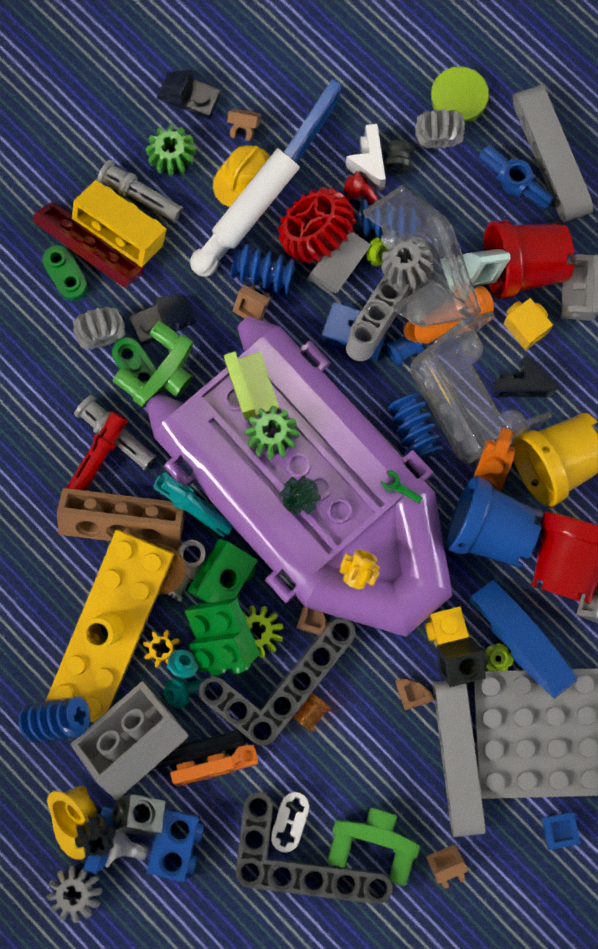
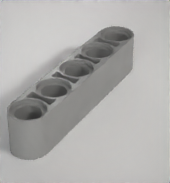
M538 85L513 94V105L547 189L554 196L553 203L560 219L565 223L592 213V199L544 86Z
M415 238L417 239V243L423 241L422 239ZM383 276L351 327L346 346V352L349 357L357 361H365L372 356L413 290L410 284H407L401 290L398 287V283L391 285L388 282L387 276Z
M446 681L433 682V691L452 836L462 837L485 834L467 686L465 683L449 687Z

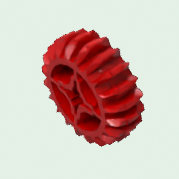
M322 187L319 191L312 189L309 195L302 194V198L299 201H294L292 208L286 209L287 215L280 219L282 225L278 228L280 233L278 238L284 250L300 263L306 261L311 264L314 260L321 262L324 256L331 258V253L334 250H340L339 246L343 242H348L347 235L354 232L352 225L356 222L354 218L355 212L345 195H342L334 188L327 190L325 187Z

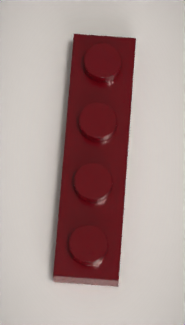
M53 201L35 212L32 220L34 223L122 287L126 288L142 276L144 267H140L72 219L70 213Z

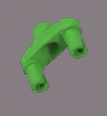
M161 321L154 325L150 331V336L168 348L170 354L149 381L142 382L124 368H121L113 378V383L133 397V401L142 408L146 407L147 402L154 395L162 394L165 390L178 398L193 379V376L183 369L191 352L193 341L184 334L180 336Z
M370 807L366 823L348 820L335 821L332 834L335 835L327 863L345 868L352 841L357 838L393 849L395 857L389 880L392 883L406 886L413 860L418 857L420 845L393 832L397 815Z

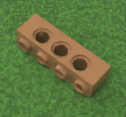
M67 488L62 490L57 508L58 535L111 541L115 530L119 529L158 547L179 549L181 546L185 510L177 509L173 506L172 501Z

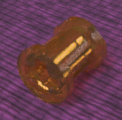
M311 693L306 703L292 718L311 733H314L316 730L314 726L324 713L330 712L332 708L315 694Z

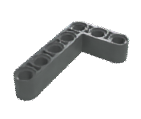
M344 618L330 620L259 709L217 676H209L201 681L199 685L200 697L208 706L251 741L258 745H268L275 740L351 644L355 637V627L351 621ZM338 623L344 624L347 628V635L341 641H337L332 634L333 627ZM322 647L327 651L328 659L324 664L317 665L313 661V653L317 648ZM299 672H305L309 678L308 685L304 689H296L293 684L294 676ZM210 682H218L222 687V693L216 699H209L205 696V687ZM279 697H286L290 703L288 711L283 714H277L273 708L275 700ZM234 702L245 704L246 713L242 718L234 719L230 716L229 708ZM259 722H267L270 726L268 736L262 739L255 737L253 733L255 725Z
M256 792L246 799L236 865V878L242 886L373 904H382L391 897L392 884L389 878L381 872L267 858L273 802L267 794L262 792ZM255 798L264 799L268 805L267 812L262 816H256L250 810V803ZM251 830H257L262 833L264 837L262 846L258 848L250 847L246 842L247 833ZM254 863L258 866L260 875L257 879L248 880L243 876L242 868L245 864ZM279 867H285L291 872V880L286 884L277 883L273 877V872ZM311 871L319 872L323 876V883L317 888L309 887L305 883L307 873ZM343 875L351 876L355 881L354 888L349 892L340 891L336 886L339 877ZM375 879H381L386 883V890L380 896H374L368 890L369 884Z

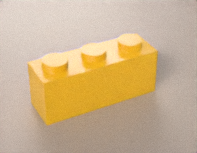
M95 180L74 200L72 219L140 267H143L163 247L166 228L158 220L152 219L140 211L136 205L127 202L110 187L104 186L99 181Z

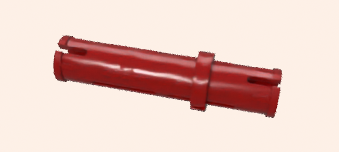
M114 411L110 412L100 432L95 433L93 436L94 442L80 463L73 478L66 486L67 489L87 490L110 450L113 451L115 449V442L128 423L124 416Z

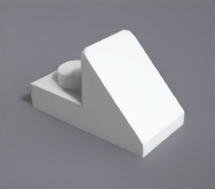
M377 124L365 125V136L360 137L362 154L347 156L346 168L352 173L360 172L363 177L367 178V183L378 191L384 190L386 178Z

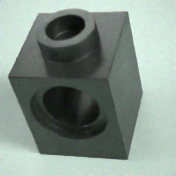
M472 638L436 646L439 671L449 687L485 679L484 666L488 665L487 655L484 648H480Z
M132 794L119 798L112 810L114 830L145 837L161 834L165 801ZM134 808L139 812V822L133 817Z

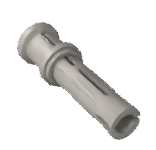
M108 160L103 165L97 177V181L101 184H106L117 190L118 195L121 197L130 196L173 223L179 219L183 206H179L160 193L137 181L134 173L124 172L114 166L115 163Z
M90 395L81 402L74 415L77 418L82 417L94 428V433H99L107 421L110 412L104 410L95 402L96 398ZM125 429L121 431L115 442L116 446L142 467L144 471L147 470L156 460L157 456Z

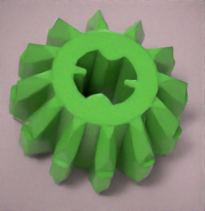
M170 124L167 128L168 131L164 132L158 127V136H149L148 140L151 145L146 146V153L150 156L148 159L149 164L157 166L158 173L161 174L168 169L169 176L172 177L174 170L178 169L179 172L184 174V165L192 166L193 158L191 156L196 154V149L192 145L193 138L191 135H185V130L182 127L174 132L173 126ZM172 148L173 152L169 153L168 149Z
M271 406L270 414L266 415L265 410L260 408L258 410L260 419L251 416L249 422L254 427L245 429L246 435L252 437L248 441L249 447H257L256 455L259 457L268 451L269 460L274 459V452L277 451L282 458L286 457L284 447L294 450L296 445L292 439L299 437V431L293 429L297 425L296 419H287L289 412L286 409L277 415L276 406ZM271 428H276L277 430L274 438H268Z

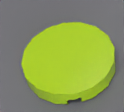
M452 67L443 71L435 79L431 89V101L434 110H454L463 115L464 122L476 120L484 112L489 99L488 86L484 78L475 70L467 67Z

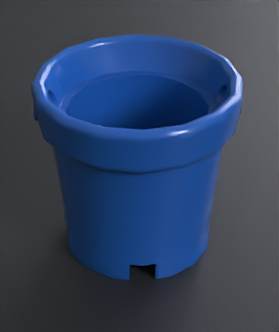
M478 475L474 476L466 485L455 508L447 533L446 549L456 554L471 553L522 568L524 564L518 560L520 556L526 559L530 557L541 530V526L534 523L535 516L543 518V513L541 510L533 508L493 488L490 481Z

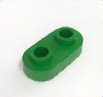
M60 245L48 248L43 254L42 262L59 293L68 301L82 299L87 293L88 284L67 248ZM55 256L62 257L59 263L52 262ZM75 280L76 285L74 287H67V282Z
M122 338L114 344L112 357L119 369H126L138 379L142 375L152 377L156 368L136 340ZM131 351L133 352V357L128 360L124 359V353Z

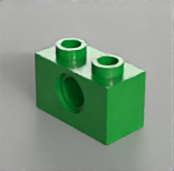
M218 539L187 592L205 603L235 598L239 600V591L243 584L253 577L255 573L254 566L258 560L229 541ZM228 570L230 574L229 580L226 584L222 585L220 583V576L223 571Z

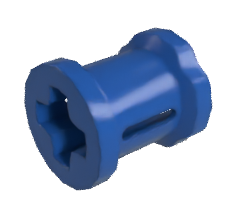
M405 336L391 343L388 341L385 343L386 351L397 367L402 365V361L411 355L424 352L422 343L412 342Z

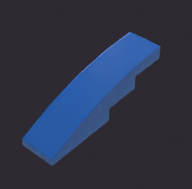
M494 580L471 596L470 604L491 623L490 630L512 650L511 656L514 661L554 699L577 682V677L543 632Z

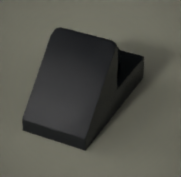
M191 70L168 72L157 95V100L210 120L220 99L221 91L194 80Z
M185 295L155 298L157 305L129 316L142 346L155 340L150 336V331L158 321H161L175 332L196 323Z
M524 356L521 361V379H517V375L504 374L500 375L499 379H494L491 386L492 397H552L556 391V384L527 356Z

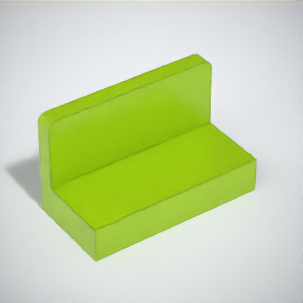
M236 352L223 355L244 420H248L251 416H259L258 410L260 408H263L266 414L270 413L271 406H276V409H279V404L260 352L237 358Z

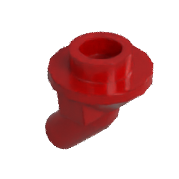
M356 171L353 176L349 175L344 185L347 199L352 200L363 195L370 207H372L374 201H378L379 206L382 204L373 189L367 184V178L363 177L360 172Z

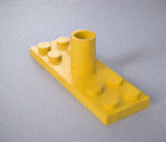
M119 529L115 530L45 702L80 696L88 704L90 722L95 723L111 709L175 553ZM101 624L107 628L108 637L102 633Z

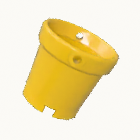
M581 413L539 431L527 430L517 434L512 440V447L516 448L514 463L529 492L544 506H556L569 495L570 491L598 474V433L591 426L597 423V421L588 413Z

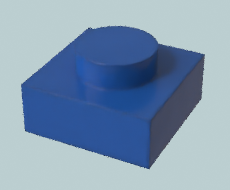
M574 812L541 817L548 850L581 844Z

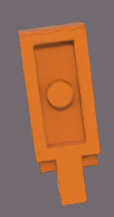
M503 427L496 442L486 441L473 477L478 475L490 481L492 487L499 491L502 490L516 453V448L510 447L514 431Z
M254 745L238 746L232 756L226 757L225 753H219L207 757V763L195 765V761L181 763L176 766L177 770L170 772L172 783L180 787L233 773L236 770L259 765Z

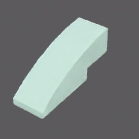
M493 249L461 255L453 264L457 286L467 285L468 287L496 283L511 259L510 253L500 249Z

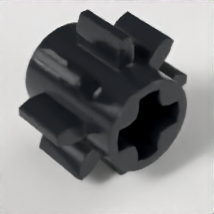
M87 816V820L82 825H76L78 835L75 837L76 848L84 847L85 857L89 855L103 857L108 848H114L112 839L116 835L114 826H106L105 816L101 818Z

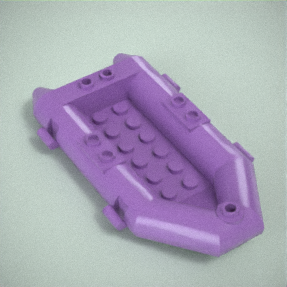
M248 316L238 326L244 353L238 358L256 352L262 354L279 404L277 415L286 409L289 412L287 419L295 418L297 421V425L293 429L299 431V437L292 439L296 445L295 449L292 450L284 447L286 457L282 458L277 451L274 452V459L269 460L268 451L259 457L256 455L257 447H249L248 441L252 437L246 435L245 429L254 426L250 424L249 419L244 420L226 367L185 403L162 394L154 395L147 402L146 407L154 438L172 457L164 467L183 486H190L194 482L267 563L273 572L265 581L285 603H288L296 596L306 608L407 637L430 614L452 596L436 494L425 482L434 472L413 450L405 457H402L322 372L329 367L331 362L312 341L307 342L300 348L280 326ZM305 353L318 365L317 367L313 368L304 358ZM276 428L270 429L268 438H274L275 433H277ZM184 462L193 472L191 476H188L179 466L180 463ZM407 462L421 476L417 479L405 466ZM386 471H395L399 476L400 483L423 497L420 504L397 491L394 493L386 492L380 481L386 485H392L396 481L389 477ZM361 549L370 552L377 558L375 565L380 566V573L374 586L366 583L364 589H356L343 581L344 574L340 573L339 570L346 553L353 556L355 550ZM284 574L295 588L291 591L278 576Z

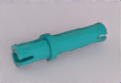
M167 473L158 476L154 483V489L169 498L173 506L187 511L221 537H225V534L228 535L231 532L233 525L218 510L196 496L191 487L188 485L183 486Z

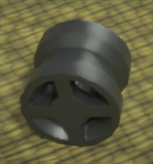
M399 140L388 142L385 150L388 158L384 160V169L394 174L410 173L413 167L410 159L414 155V145Z

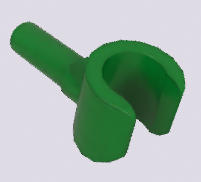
M386 471L389 477L396 480L392 485H386L380 481L386 492L394 493L397 491L420 504L423 497L400 483L399 476L395 471Z

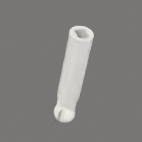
M277 148L213 227V235L204 247L193 252L190 266L197 275L207 277L217 271L220 259L229 248H236L299 170L300 166L280 149Z

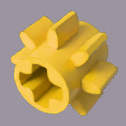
M357 549L353 556L348 553L345 554L339 572L344 574L343 581L347 585L356 589H364L366 583L374 586L380 573V566L375 565L377 558L373 554Z
M166 630L164 635L160 637L153 631L152 636L154 639L151 643L143 642V645L149 648L150 651L144 658L150 660L154 657L156 659L155 667L158 669L162 662L168 663L169 656L176 651L175 646L181 642L180 639L170 641L169 630ZM163 641H166V646L170 648L169 653H163L162 657H159V652L155 650L156 645L161 646Z

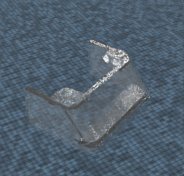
M403 185L363 210L365 217L382 228L383 235L381 238L387 249L389 243L398 245L400 237L405 242H408L414 236L417 239V243L424 241L427 244L428 250L433 255L432 274L426 275V284L420 281L416 282L415 290L411 287L413 294L393 305L395 312L407 318L413 325L416 324L420 327L466 320L481 312L480 304L455 232L443 214Z
M493 312L460 321L416 356L410 368L414 381L458 459L464 463H472L479 460L486 441L496 442L502 427L514 431L511 437L512 443L516 435L527 430H533L553 417L550 411L527 420L517 410L499 413L472 365L481 357L483 351L481 340L476 332L495 317Z

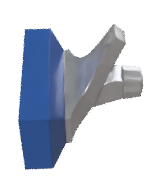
M108 805L103 806L100 818L105 816L106 826H114V821L112 820L113 807ZM115 831L116 835L112 837L114 848H108L103 857L89 855L83 870L97 873L104 867H109L116 858L122 856H136V859L145 860L149 846L131 842L126 833Z

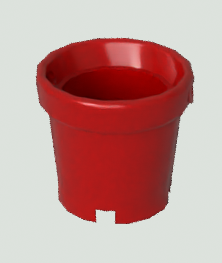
M509 220L489 222L483 237V251L500 249L510 253L511 258L496 283L488 284L491 292L497 299L512 298L520 291L554 283L568 282L571 279L574 264H567L569 254H574L571 234L566 225H561L562 222L512 225Z
M543 512V518L540 521L541 531L543 532L531 586L538 588L540 581H542L541 589L577 601H580L581 594H585L584 603L591 604L598 585V525L556 513Z

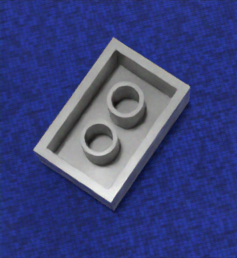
M142 681L70 745L95 781L117 801L189 735L162 701Z

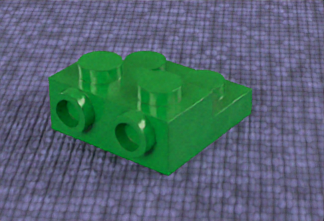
M237 598L192 605L184 611L196 637L189 646L200 672L209 671L211 676H218L232 668L233 673L238 674L251 667L250 663L260 655Z

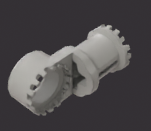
M188 540L179 547L178 554L171 564L172 570L161 586L160 591L165 594L168 593V596L172 595L173 599L182 602L184 590L190 580L195 579L206 559V551L201 543L195 540ZM190 546L197 547L201 551V557L195 563H188L183 558L184 551Z

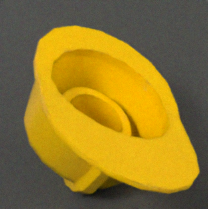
M242 146L235 149L218 170L213 180V190L216 198L222 204L230 207L270 158V155L258 146Z
M78 786L65 793L53 791L48 795L47 803L51 813L56 840L69 857L75 860H82L85 858L84 847L76 848L75 837L78 836L76 825H82L87 820V816H91V818L97 817L96 806L90 799L85 786Z

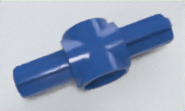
M489 145L482 150L479 159L498 174L497 180L501 182L502 188L506 193L517 195L518 197L524 195L542 210L550 206L554 196L534 181L536 175L532 173L531 167L527 162L514 158L509 161ZM518 174L523 178V180L514 181L511 179L510 175Z

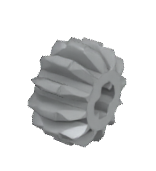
M454 110L426 111L417 117V124H415L418 144L426 148L454 147L463 142V135L465 134L463 115Z
M414 236L408 242H405L400 237L398 245L389 243V251L383 252V263L381 266L388 282L391 285L398 283V287L401 290L407 284H410L415 290L416 282L418 281L426 284V275L432 274V263L434 260L427 244L424 241L417 243V239Z
M104 307L101 309L96 308L92 311L88 310L87 313L80 314L73 321L75 338L81 348L92 350L94 348L111 346L112 343L117 342L125 335V325L122 316L116 308Z
M76 866L69 868V876L65 871H59L57 875L60 882L52 880L49 883L51 888L57 890V892L47 894L48 900H57V904L53 905L50 910L55 912L62 908L63 911L60 919L63 921L67 919L71 912L74 923L80 920V912L85 918L92 916L89 906L98 908L100 902L92 898V896L102 894L101 888L92 889L91 886L99 880L97 876L87 880L86 877L89 871L83 869L78 876ZM72 886H75V890L81 891L82 894L81 897L76 899L77 902H74V897H68V891L73 889Z

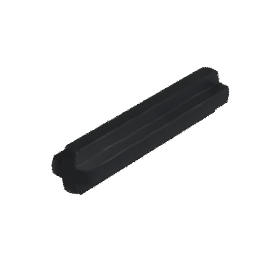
M239 730L179 745L159 762L156 767L163 768L238 748V746H244V734Z

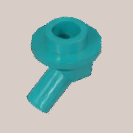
M176 650L168 658L167 669L179 678H192L198 670V664L192 653L185 650Z
M184 678L169 679L165 683L164 690L166 701L178 709L185 707V705L190 703L189 695L199 693V685L204 679L187 683ZM208 684L206 685L204 691L209 690Z

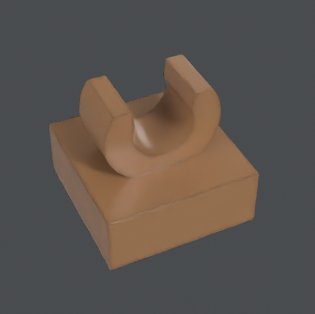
M237 108L231 109L227 119V123L234 124L231 127L230 136L235 138L238 128L242 127L247 132L246 140L250 141L254 135L253 128L256 129L260 125L262 114Z
M244 285L238 292L232 312L243 318L252 316L263 320L270 301V294L266 293L264 296L256 291V286L248 287Z
M455 844L426 856L437 883H441L445 889L449 888L447 882L449 879L458 876L460 882L465 880L464 873L468 871Z

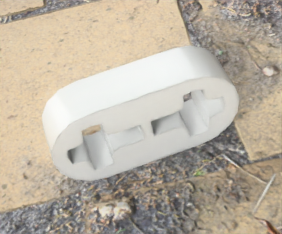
M292 792L284 797L275 821L271 840L274 847L281 852H289L297 847L308 815V799L299 792ZM298 797L301 799L300 805L304 806L303 812L298 811L296 813L294 821L289 820L290 808L286 807L287 801L293 802L294 798ZM287 823L292 824L290 835L295 837L294 842H288L286 846L280 845L281 839L276 837L277 833H283Z

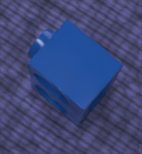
M164 808L162 833L155 835L146 874L185 882L188 875H194L197 856L192 855L195 843H201L205 826L199 824L201 816ZM182 820L188 824L189 834L186 838H178L174 835L172 828L176 821ZM174 852L181 857L182 865L180 869L171 870L167 867L165 858L168 853Z

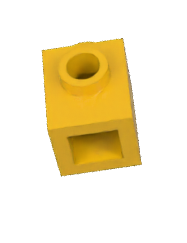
M531 298L523 304L520 301L514 303L506 311L508 315L503 323L525 351L545 337L553 326L547 318L548 314L544 307L539 303L535 304Z
M461 606L430 614L428 617L429 622L425 623L429 641L434 640L435 647L469 637Z

